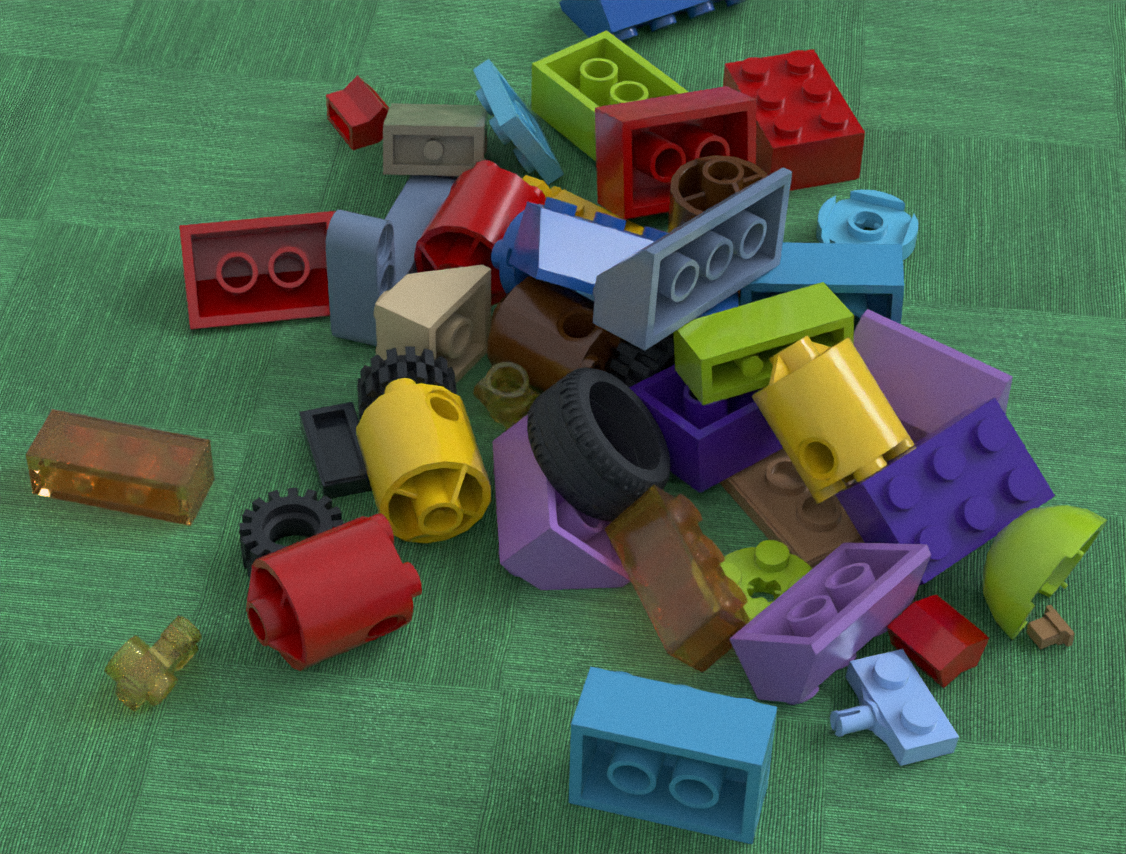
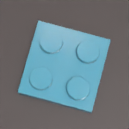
M488 59L474 68L473 71L481 86L475 93L489 115H495L489 120L492 129L504 145L510 141L515 144L516 148L513 149V152L527 173L530 174L536 170L548 185L564 175L537 118L493 63Z

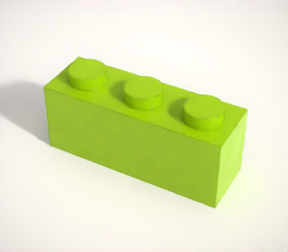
M824 282L693 319L673 332L675 370L703 406L761 389L769 385L773 365L769 358L807 335L812 342L829 347L847 337L854 344V315Z

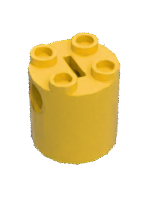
M808 335L769 358L773 365L769 385L752 395V398L817 504L846 487L845 483L854 479L860 482L878 472L887 465V461L915 445L849 337L832 347L812 342Z
M401 378L390 382L386 386L384 394L379 396L365 409L356 427L357 439L378 513L383 514L387 518L394 536L404 541L432 543L448 540L470 529L483 517L491 502V485L463 401L460 396L442 386L423 383L416 384L412 379Z

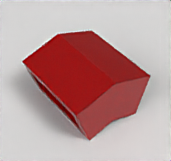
M358 75L343 90L326 94L327 119L353 151L379 143L383 139V124L389 111V106Z
M937 594L913 602L887 626L891 644L897 650L903 649L909 660L942 688H945L961 672L977 666L990 638Z

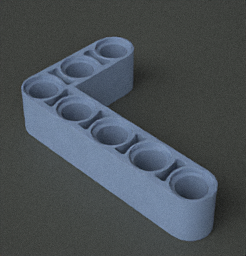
M411 175L385 219L341 209L333 214L326 235V262L331 332L334 337L377 347L376 319L374 318L375 303L383 292L393 288L405 275L418 273L414 260L416 243L438 207L449 195L452 184L458 178L457 176Z

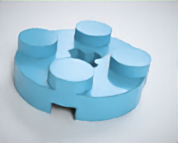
M875 190L850 191V199L841 200L836 203V196H834L821 206L818 213L816 238L819 243L902 244L904 260L910 256L915 248L918 219L915 214H913L911 219L910 215L904 212L905 203L893 195ZM864 227H870L874 230L868 231L863 229Z

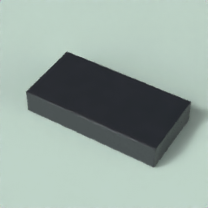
M353 402L299 412L300 426L322 496L326 495L328 498L333 499L372 491L356 435V427L359 424Z

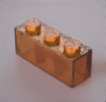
M55 409L51 410L26 453L32 491L35 495L188 526L193 524L215 480L211 444L208 439Z
M653 485L605 528V531L667 653L703 673L733 648L730 638L751 621L743 607L748 601L741 588L731 578L727 577L723 571L721 564L725 561L724 556L717 545L705 536L698 524L702 521V516L695 505L682 494L673 497L661 488Z

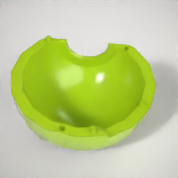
M1069 505L1030 509L997 534L987 553L983 568V595L997 625L1011 640L1027 625L1026 618L1035 607L1031 601L1037 593L1050 598L1060 586L1066 589L1068 584L1064 581L1097 539L1106 525V519L1088 509Z

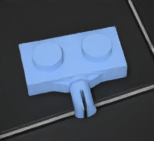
M903 649L849 662L845 678L857 695L859 706L831 712L830 723L832 730H836V736L841 737L845 734L865 729L873 731L876 736L887 744L900 766L954 753L959 736Z

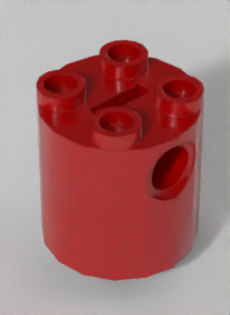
M489 160L477 162L472 169L464 171L454 181L449 195L438 207L418 239L414 253L417 272L484 265L491 268V306L498 304L506 296V293L500 281L499 270L493 266L491 261L492 249L497 241L503 239L513 219L525 210L527 201L544 205L546 200L544 193L538 187L529 185L517 174L499 168L494 162Z
M378 513L370 517L361 516L256 559L251 568L246 612L250 626L258 641L265 647L270 646L279 651L292 668L302 671L407 626L412 621L414 606L412 598L422 594V585L414 566L410 562L402 563L394 546V534L391 525L383 514Z

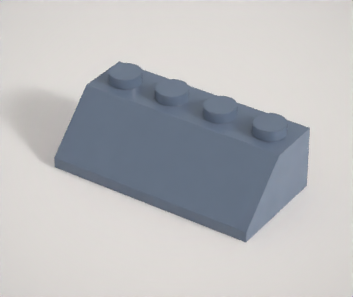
M784 167L729 196L713 207L708 208L703 213L597 275L593 288L595 298L593 323L646 350L778 266L781 259L792 171Z

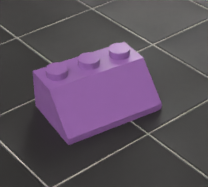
M869 309L861 316L854 331V346L913 443L963 411L992 398H996L1006 414L1013 376Z
M528 415L492 441L500 564L510 574L521 577L540 590L617 588L625 586L631 580L624 518L608 522L587 516L569 504L555 490L534 457L528 439Z
M843 543L730 638L731 644L759 700L786 702L790 705L800 704L811 699L818 692V686L833 672L848 666L850 661L855 660L856 652L873 637L888 631L887 626L893 619L912 604L931 557L927 544Z

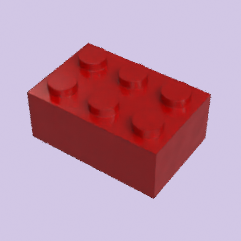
M814 49L805 51L794 50L786 54L762 58L751 57L743 61L724 64L723 87L728 86L756 99V165L768 175L783 167L792 171L790 191L859 179L865 131Z
M728 86L595 107L597 204L624 220L669 212L671 179L680 166L696 158L713 155L737 157L756 165V99Z

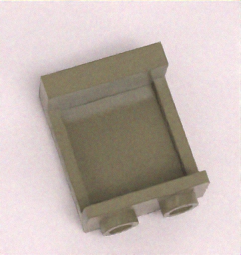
M391 103L383 124V175L460 176L464 171L472 169L477 162L484 160V154L487 152L488 112L483 105Z

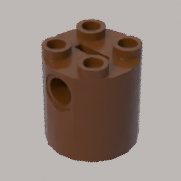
M713 155L696 158L680 166L671 179L668 233L736 192L763 179L768 174L752 162L731 156Z
M529 276L503 297L495 307L491 317V329L487 340V357L493 368L542 394L567 374L579 368L587 367L602 370L609 374L612 373L614 370L609 368L611 360L618 358L620 354L616 349L620 342L625 344L627 341L593 323V300L570 288Z

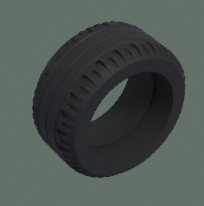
M584 367L576 369L539 395L530 406L527 432L534 457L555 490L569 504L583 514L608 522L623 519L658 495L667 485L670 475V455L663 433L641 399L615 376L593 368Z

